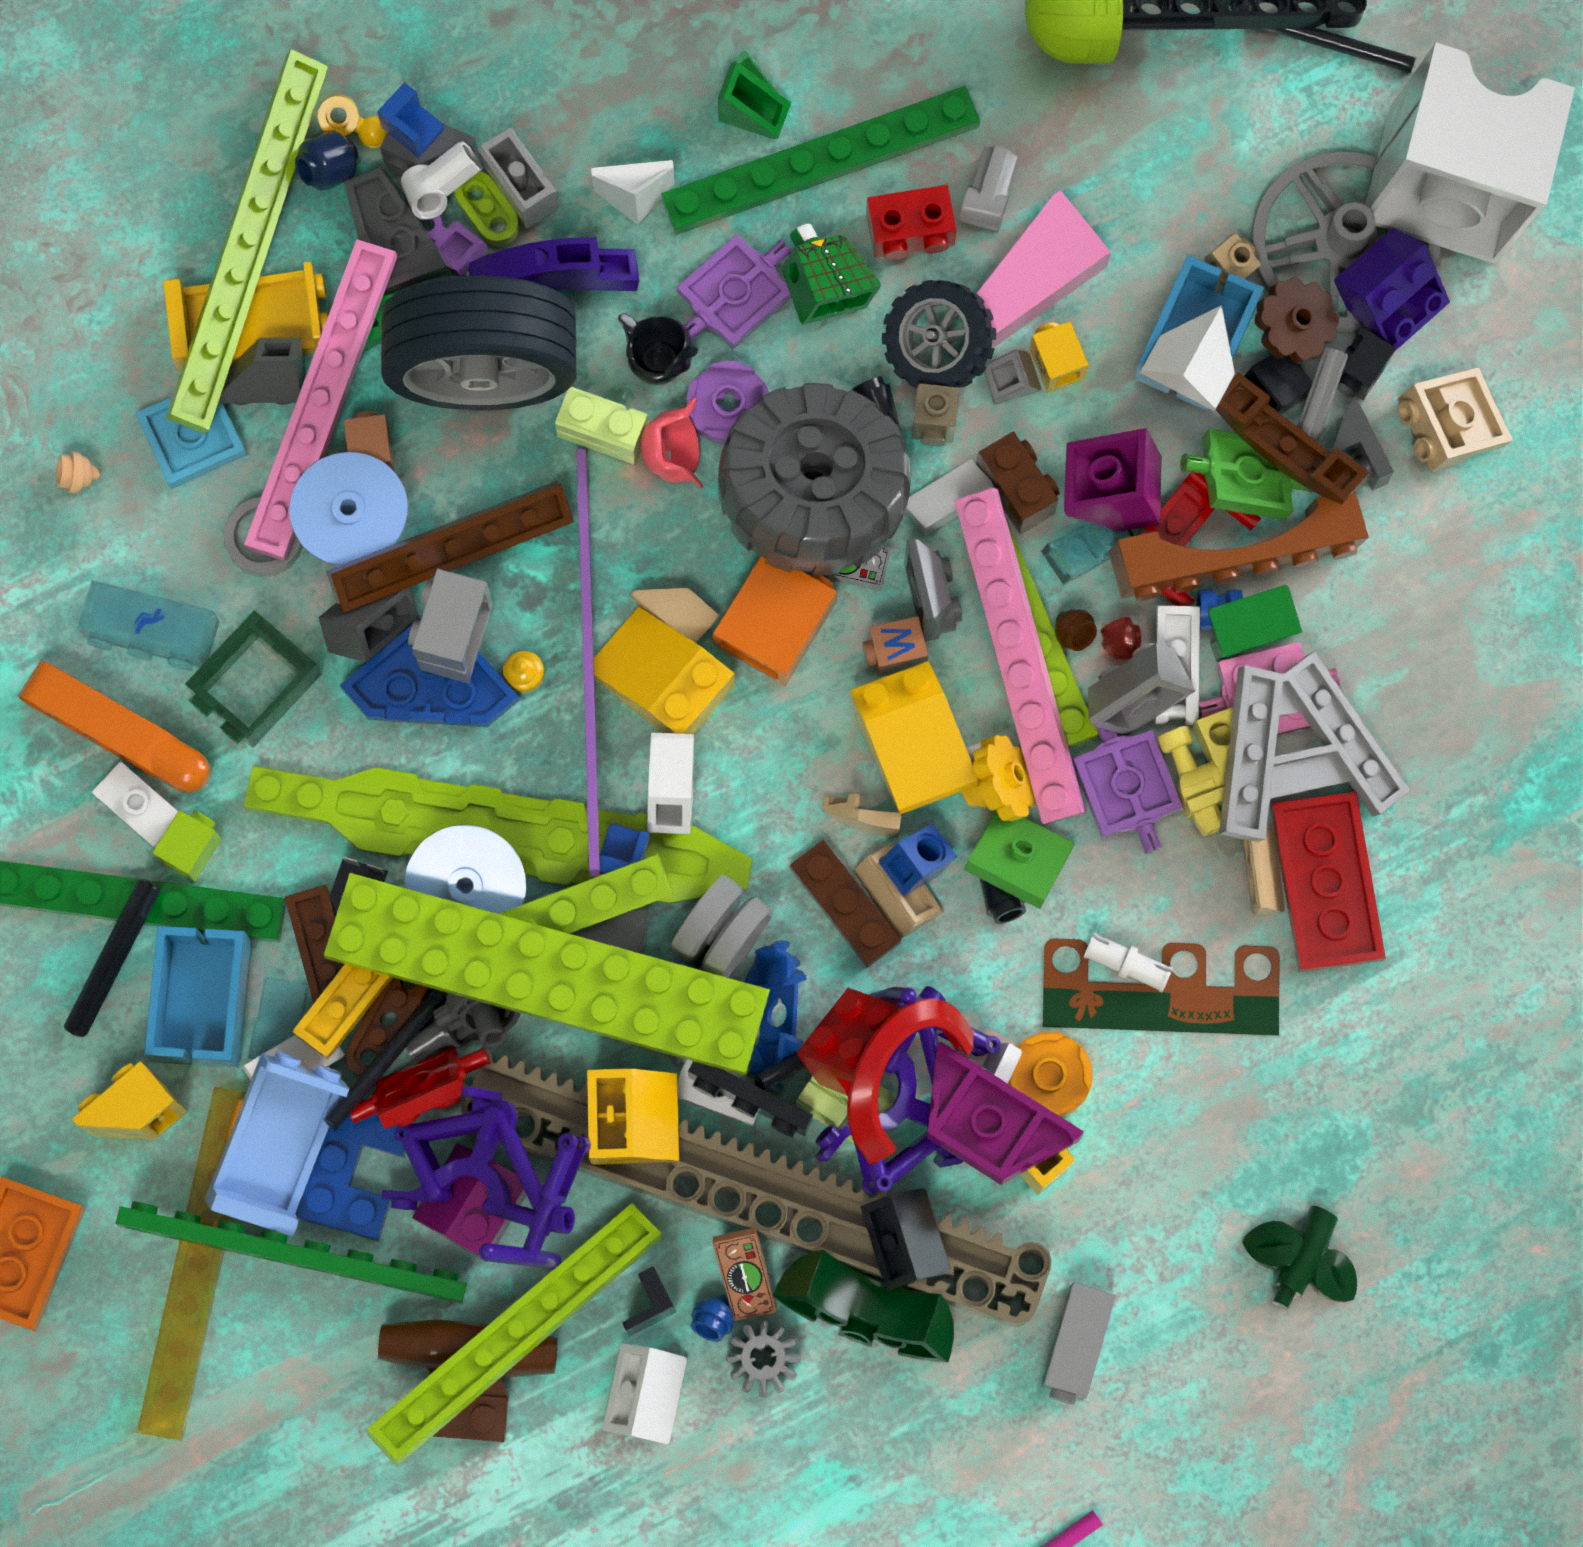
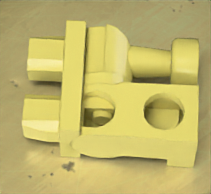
M1232 707L1199 719L1192 727L1197 744L1201 745L1207 763L1197 766L1187 747L1193 742L1188 726L1173 729L1157 738L1162 752L1172 753L1179 775L1176 791L1183 806L1182 811L1185 819L1193 818L1203 837L1219 832L1221 812L1219 808L1222 807L1233 716Z

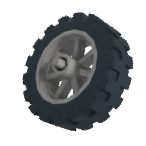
M927 280L923 281L920 285L908 287L904 290L906 293L902 297L898 296L893 301L891 306L894 308L884 318L883 324L887 326L886 333H882V344L886 345L887 352L884 353L887 362L893 364L895 368L893 371L900 379H905L910 386L915 388L919 384L964 388L973 383L972 379L975 376H981L987 367L984 365L987 359H992L995 350L991 347L992 340H996V328H992L991 320H994L990 309L985 308L983 304L985 301L978 294L973 293L970 288L949 281ZM943 305L950 307L942 323L939 325L934 306ZM926 311L930 325L926 328L917 326L916 323L919 317ZM957 313L962 318L965 329L952 330L949 328ZM913 332L923 334L924 342L916 348L913 345ZM965 336V344L960 352L953 343L955 337ZM933 346L932 366L925 364L918 356ZM943 347L955 360L949 365L941 367Z

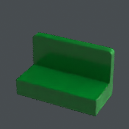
M1287 585L1210 608L1207 612L1216 638V642L1210 644L1215 660L1303 632Z

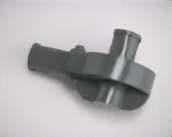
M449 993L446 1003L433 1010L435 1021L421 1029L406 1047V1050L411 1058L415 1059V1062H419L447 1044L462 1047L475 1040L479 1041L480 1044L482 1043L485 1048H494L505 1042L507 1038L506 1032L516 1024L521 1013L504 1008L501 1010L494 1005Z

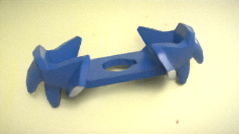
M779 940L770 946H764L755 950L756 957L744 980L745 983L755 986L760 985V987L770 989L760 1024L759 1042L757 1045H754L749 1063V1074L754 1076L797 1054V1051L804 1043V1041L796 1038L798 983L807 980L803 971L796 969V967L800 966V961L795 956L786 952L787 948L790 947V943L785 940ZM778 1000H781V1003L786 1007L787 1015L784 1023L779 1027H775L772 1023L771 1015L774 1007L778 1004ZM779 1082L770 1088L781 1091L783 1090V1085Z

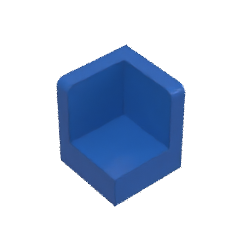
M405 82L377 111L381 128L418 158L444 131L443 123L420 106L417 92Z
M610 824L601 853L599 854L600 874H606L643 860L650 842V833Z

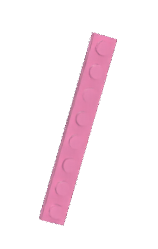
M356 239L246 537L244 546L248 550L286 561L296 536L291 525L289 512L293 489L301 475L311 465L325 457L398 257L396 251Z
M990 488L954 500L1042 824H1050L1086 813L999 491L996 488Z

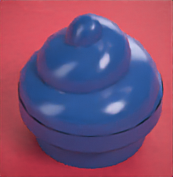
M725 1295L713 1296L696 1303L691 1312L693 1319L691 1322L692 1330L702 1338L713 1342L722 1341L724 1335L730 1334L734 1327V1320L728 1298Z

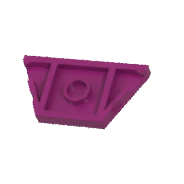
M940 1042L937 1046L927 1139L1002 1185L1073 1146L1082 1138L1083 1130L944 1043Z

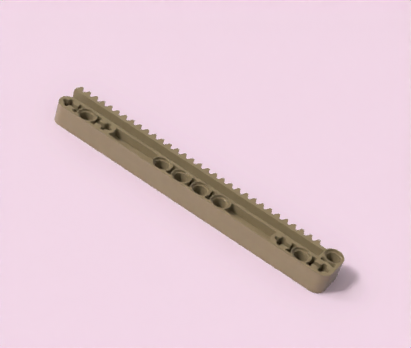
M486 1050L491 1064L477 1070L471 1087L502 1093L501 1100L513 1104L517 1112V1119L528 1117L534 1121L535 1127L532 1134L526 1138H520L526 1152L551 1161L554 1160L558 1147L554 1141L543 1137L545 1123L549 1124L547 1127L549 1135L557 1138L568 1132L576 1137L582 1136L589 1139L587 1084L577 1093L573 1079L569 1078L560 1087V1080L556 1073H552L544 1081L543 1072L540 1067L536 1066L527 1075L525 1062L519 1061L511 1069V1061L508 1056L503 1055L495 1063V1056L492 1050ZM465 1098L461 1108L462 1114L471 1113L473 1098ZM683 1120L678 1125L679 1162L591 1165L588 1152L584 1155L578 1171L742 1230L756 1227L759 1236L806 1253L825 1250L832 1257L853 1270L882 1280L860 1206L885 1197L886 1192H880L874 1199L870 1198V1195L865 1193L862 1188L858 1193L853 1192V1180L849 1178L839 1187L836 1185L835 1173H831L825 1181L820 1180V1168L815 1167L808 1175L803 1174V1162L798 1161L792 1169H788L787 1156L782 1155L776 1163L770 1162V1150L765 1149L759 1157L754 1156V1144L749 1143L742 1152L738 1151L737 1138L733 1137L724 1146L721 1142V1132L716 1131L709 1140L705 1139L704 1126L700 1125L691 1134L689 1133L687 1120ZM543 1137V1146H538V1143ZM581 1142L580 1145H579L580 1149H581L582 1146H583V1143H582V1142ZM685 1175L694 1177L699 1183L697 1192L687 1198L677 1195L674 1191L676 1180ZM730 1190L739 1196L740 1203L734 1211L722 1212L715 1206V1198L720 1192ZM764 1205H773L780 1211L781 1219L775 1226L764 1227L756 1220V1213L759 1208ZM932 1209L933 1214H934V1217H935V1220H936L935 1209ZM949 1214L940 1223L936 1222L950 1266V1272L941 1276L952 1279L954 1271L962 1273L955 1284L954 1296L946 1293L950 1284L943 1281H937L933 1287L926 1284L927 1279H923L903 1288L923 1293L941 1294L947 1304L1008 1326L1017 1327L1027 1323L1037 1310L1051 1269L1052 1260L1048 1250L1041 1244L1034 1242L1024 1243L1016 1250L1002 1245V1233L997 1232L990 1241L986 1240L985 1227L982 1226L974 1235L969 1234V1222L966 1220L955 1229L952 1227V1215ZM804 1220H814L821 1226L822 1234L819 1239L813 1242H805L800 1239L797 1234V1227ZM1027 1252L1038 1255L1042 1262V1270L1036 1275L1025 1274L1019 1267V1257ZM969 1279H978L983 1282L987 1290L985 1299L979 1302L968 1300L962 1290L964 1282ZM996 1286L1003 1288L998 1297L1012 1300L1016 1294L1022 1296V1304L1028 1307L1027 1312L1020 1311L1016 1317L1009 1314L1011 1307L999 1301L995 1305V1310L988 1308L987 1306L995 1295Z

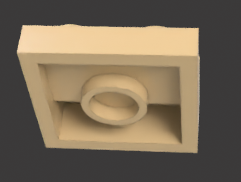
M1479 367L1413 384L1397 398L1399 401L1398 417L1404 425H1410L1416 438L1414 445L1415 454L1421 462H1427L1431 472L1462 464L1472 456L1504 448L1513 441Z

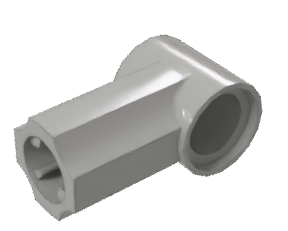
M996 145L984 147L973 185L968 186L959 216L960 222L999 232L1008 202L1007 191L1013 178L1018 157L1011 153L1009 149Z

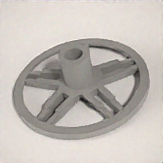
M1346 151L1315 155L1296 163L1283 172L1270 185L1258 206L1251 237V244L1257 252L1256 258L1262 264L1257 268V272L1268 292L1272 285L1279 282L1272 268L1328 259L1330 261L1331 311L1338 315L1339 291L1334 283V279L1339 276V271H1344L1383 236L1376 232L1378 226H1375L1374 214L1365 205L1368 193L1359 202L1342 204L1326 182H1322L1314 169L1329 165L1345 164L1374 170L1379 161L1377 157ZM1301 175L1305 176L1330 213L1324 216L1310 191L1308 192L1300 179ZM1294 181L1318 222L1319 228L1286 237L1284 241L1265 246V228L1269 212L1279 194ZM1428 243V251L1437 269L1441 247ZM1313 244L1316 249L1315 252L1292 255L1288 258L1271 261L1268 259V256ZM1346 309L1345 317L1338 316L1339 323L1336 329L1337 332H1358L1362 325Z

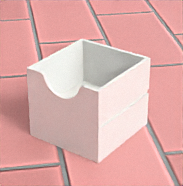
M1435 42L1389 109L1377 156L1379 161L1374 167L1365 205L1374 214L1375 226L1388 230L1394 227L1413 238L1497 264L1547 205L1575 87L1548 78H1542L1531 90L1524 94L1516 96L1500 95L1487 89L1479 82L1473 73L1470 57L1466 52Z

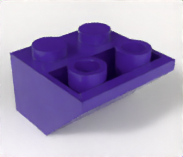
M1394 227L1334 279L1346 309L1365 329L1394 346L1396 350L1450 303L1426 244Z

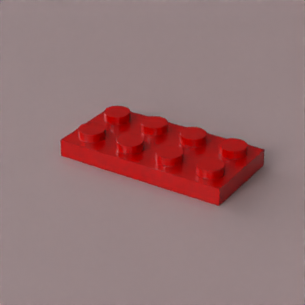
M1357 792L1272 803L1270 807L1298 972L1384 961L1386 956Z

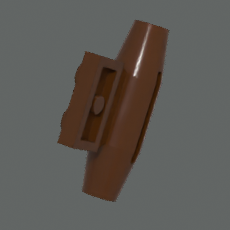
M437 1319L381 1324L378 1360L422 1370L431 1374L489 1324ZM548 1336L434 1434L433 1437L504 1442L509 1396L502 1378L555 1374L558 1338Z

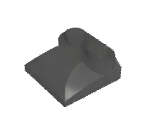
M916 538L907 540L904 566L916 616H919L925 642L936 640L943 633L956 631V622L962 621L959 599L957 596L950 597L947 582L953 581L950 560L948 557L941 558L938 550L932 551Z

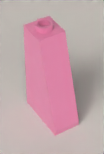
M1061 190L1050 198L976 293L985 301L983 303L985 308L990 309L994 320H991L992 328H996V340H992L991 348L999 345L1101 272L1108 265L1111 251Z

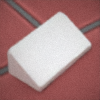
M970 459L910 496L906 511L923 537L958 517L954 500L995 488V486Z

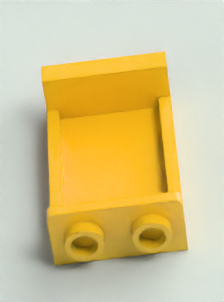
M312 261L303 262L304 270L259 277L231 365L259 338H301L303 355L315 353L329 314L328 312L321 313L320 299L327 298L323 273L316 274ZM180 279L163 281L172 359L178 371L181 372L210 284L183 287Z

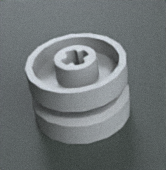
M724 874L713 883L694 905L677 932L669 950L688 964L698 960L708 950L702 961L701 971L729 978L764 932L774 910L757 897H753L744 902L736 911L743 896V888Z

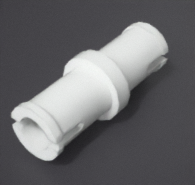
M1094 932L1083 957L1119 972L1118 977L1124 980L1127 976L1157 989L1161 993L1173 970L1172 966L1164 965L1138 953L1139 948L1133 945L1129 949L1098 935L1096 932Z

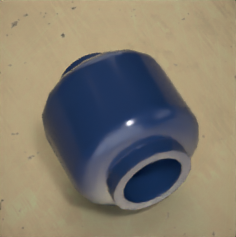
M334 130L325 131L305 140L299 146L298 154L295 158V167L299 177L306 185L320 191L329 190L355 175L358 151L355 144L349 138H345Z

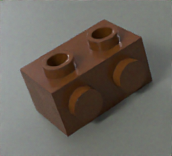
M1013 431L980 450L976 465L991 480L995 488L998 489L1003 509L1021 535L1055 514L1059 500L1057 496L1060 495V492L1053 478L1049 474L1042 475L1035 464L1037 456L1029 442L1025 439L1020 441Z

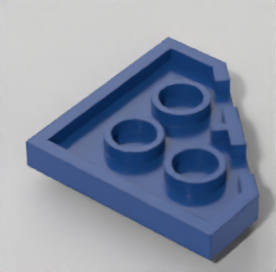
M412 625L340 684L343 692L368 720L489 727L519 701V696L480 652L478 653L469 684L421 671L417 659L413 655V645L408 644Z

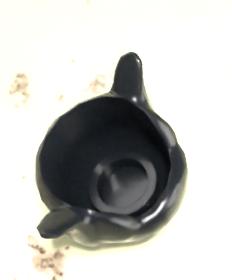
M626 313L619 314L618 321L626 335V356L629 367L640 380L652 385H664L674 380L681 373L689 370L692 357L698 354V348L692 346L689 331L679 321L668 316H650L637 322Z

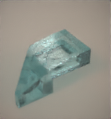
M270 977L264 978L258 1018L253 1024L249 1059H256L261 1056V1053H265L293 1033V1029L304 1016L308 984Z

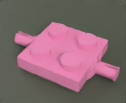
M1300 642L1219 661L1216 665L1222 684L1221 697L1199 701L1200 718L1202 719L1231 707L1234 708L1238 668L1246 665L1283 673L1304 657ZM1336 668L1328 670L1332 677L1338 675ZM1333 678L1337 685L1340 686V678ZM1301 712L1279 717L1277 735L1309 728L1310 725Z

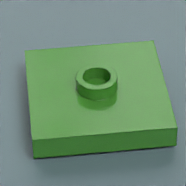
M996 810L969 857L964 870L1041 909L1075 843L1025 817L1013 822L1002 821Z

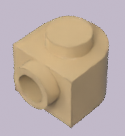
M1237 233L1230 235L1204 258L1206 263L1222 269L1218 282L1225 286L1229 273L1245 279L1262 265L1256 258L1257 252L1254 246L1246 238L1239 237Z

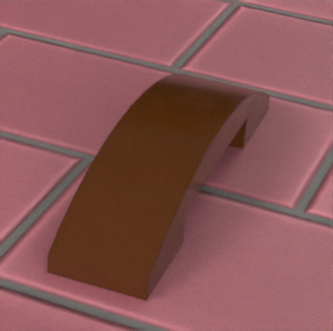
M1238 372L1233 377L1216 408L1219 415L1249 446L1277 469L1309 490L1329 500L1343 504L1369 476L1370 472L1337 447L1331 453L1272 408L1269 405L1271 397Z

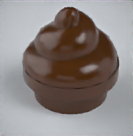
M1070 609L1061 611L1056 618L1055 635L1057 641L1064 648L1081 651L1094 641L1097 635V627L1094 618L1086 610Z

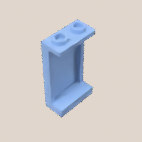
M276 1051L274 1057L261 1053L206 1194L205 1201L212 1211L293 1237L299 1222L295 1213L329 1128L323 1119L340 1100L341 1096L347 1097L349 1087L340 1079L342 1074L334 1069L317 1065L314 1071L299 1066L301 1062L299 1058Z

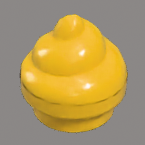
M527 650L517 651L505 660L502 674L505 682L514 691L528 693L541 685L545 669L542 660L535 653Z

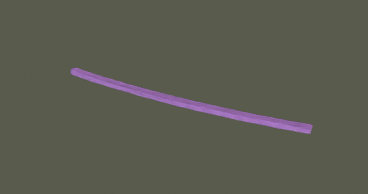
M586 448L576 449L585 705L587 827L590 876H600Z

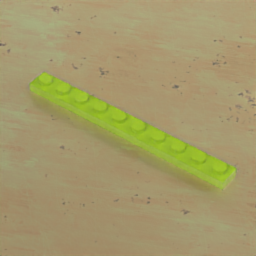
M292 49L285 56L166 415V419L203 434L210 430L293 176L298 148L304 142L328 68L327 65Z

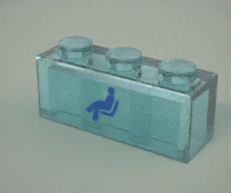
M92 580L77 628L83 637L87 639L86 643L95 648L111 650L113 645L128 649L127 654L138 659L151 661L152 657L156 656L168 659L167 663L170 666L192 671L193 666L206 669L220 621L213 610Z

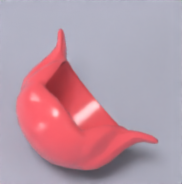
M693 398L687 406L662 412L653 421H650L643 429L640 449L645 465L662 480L668 483L694 482L699 488L703 489L702 482L694 474L699 462V442L695 427L689 418L697 403L696 398ZM669 450L671 451L670 461L666 454V451Z

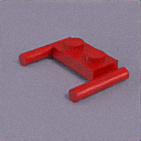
M1191 472L1160 510V525L1146 527L1140 535L1158 531L1161 540L1185 547L1215 510V508H1210L1205 476L1200 473ZM1225 510L1250 531L1261 519L1258 515ZM1175 588L1160 591L1163 596L1176 606H1191L1195 601L1187 592L1176 593Z

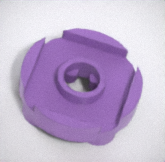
M720 361L708 366V370L702 372L699 377L696 376L687 393V405L693 398H696L697 401L694 410L689 416L696 433L701 437L707 438L709 441L725 445L729 430L744 409L749 411L760 402L761 396L769 393L765 382H762L761 378L755 374V370L744 363ZM725 394H732L734 401L740 402L739 407L733 408L732 412H725L723 407L716 404L717 401L725 399Z

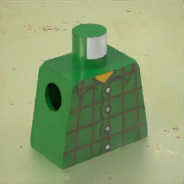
M804 224L793 230L790 238L795 248L782 266V273L801 324L805 325L867 308L881 287V284L847 238L842 235L819 239L811 224Z

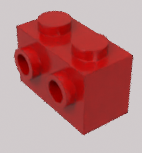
M948 184L867 197L866 217L874 258L884 257L887 260H897L906 257L910 252L925 250L926 253L934 254L943 252L949 246L955 245L957 229Z

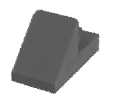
M1357 399L1349 402L1342 417L1330 452L1332 453L1337 447L1349 457L1354 455L1355 458L1353 460L1370 472L1365 480L1368 481L1373 491L1387 485L1394 471Z

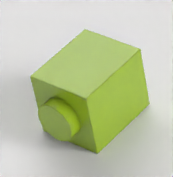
M178 810L152 854L160 863L196 882L222 838L213 829L216 823L207 816L195 810L191 816Z

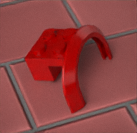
M848 987L797 1051V1055L819 1085L848 1096L847 1117L850 1134L859 1151L871 1165L891 1156L897 1149L884 1131L878 1112V1092L881 1078L889 1059L897 1047L918 1030L927 1027H938L946 1035L956 1051L962 1049L968 1055L973 1049L974 1031L961 1012L948 1002L928 998L917 1000L901 1007Z

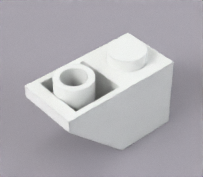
M651 733L647 832L690 834L693 808L694 734Z

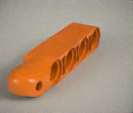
M40 660L18 694V697L29 706L179 792L186 794L195 793L208 783L211 767L208 760L199 751L45 661Z

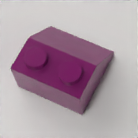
M1147 428L1067 443L1064 512L1067 516L1120 532L1160 525L1162 456Z
M456 1143L444 1165L456 1159L470 1158L473 1150ZM492 1160L490 1165L501 1174L511 1191L512 1203L521 1205L527 1195L517 1174ZM471 1176L462 1177L451 1184L452 1198L449 1202H421L412 1219L480 1258L479 1248L486 1243L498 1244L511 1221L485 1213L482 1205L484 1200L488 1198L487 1187L478 1178Z

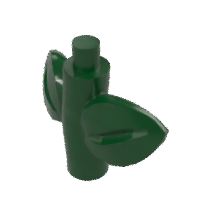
M1312 1205L1305 1218L1301 1233L1283 1221H1270L1258 1225L1244 1237L1242 1243L1246 1251L1257 1263L1266 1268L1280 1271L1274 1281V1285L1278 1290L1272 1303L1276 1306L1288 1310L1294 1296L1302 1297L1309 1283L1314 1291L1323 1298L1338 1302L1354 1300L1357 1292V1275L1352 1262L1344 1253L1328 1249L1338 1222L1337 1216L1333 1213Z

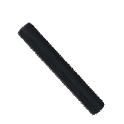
M139 879L64 1024V1029L77 1037H85L88 1034L160 893V887L147 879Z

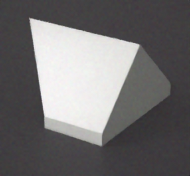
M673 160L591 168L594 192L637 225L641 223L661 200V193L669 191L675 184Z
M1222 305L1160 335L1140 373L1215 411L1235 374Z

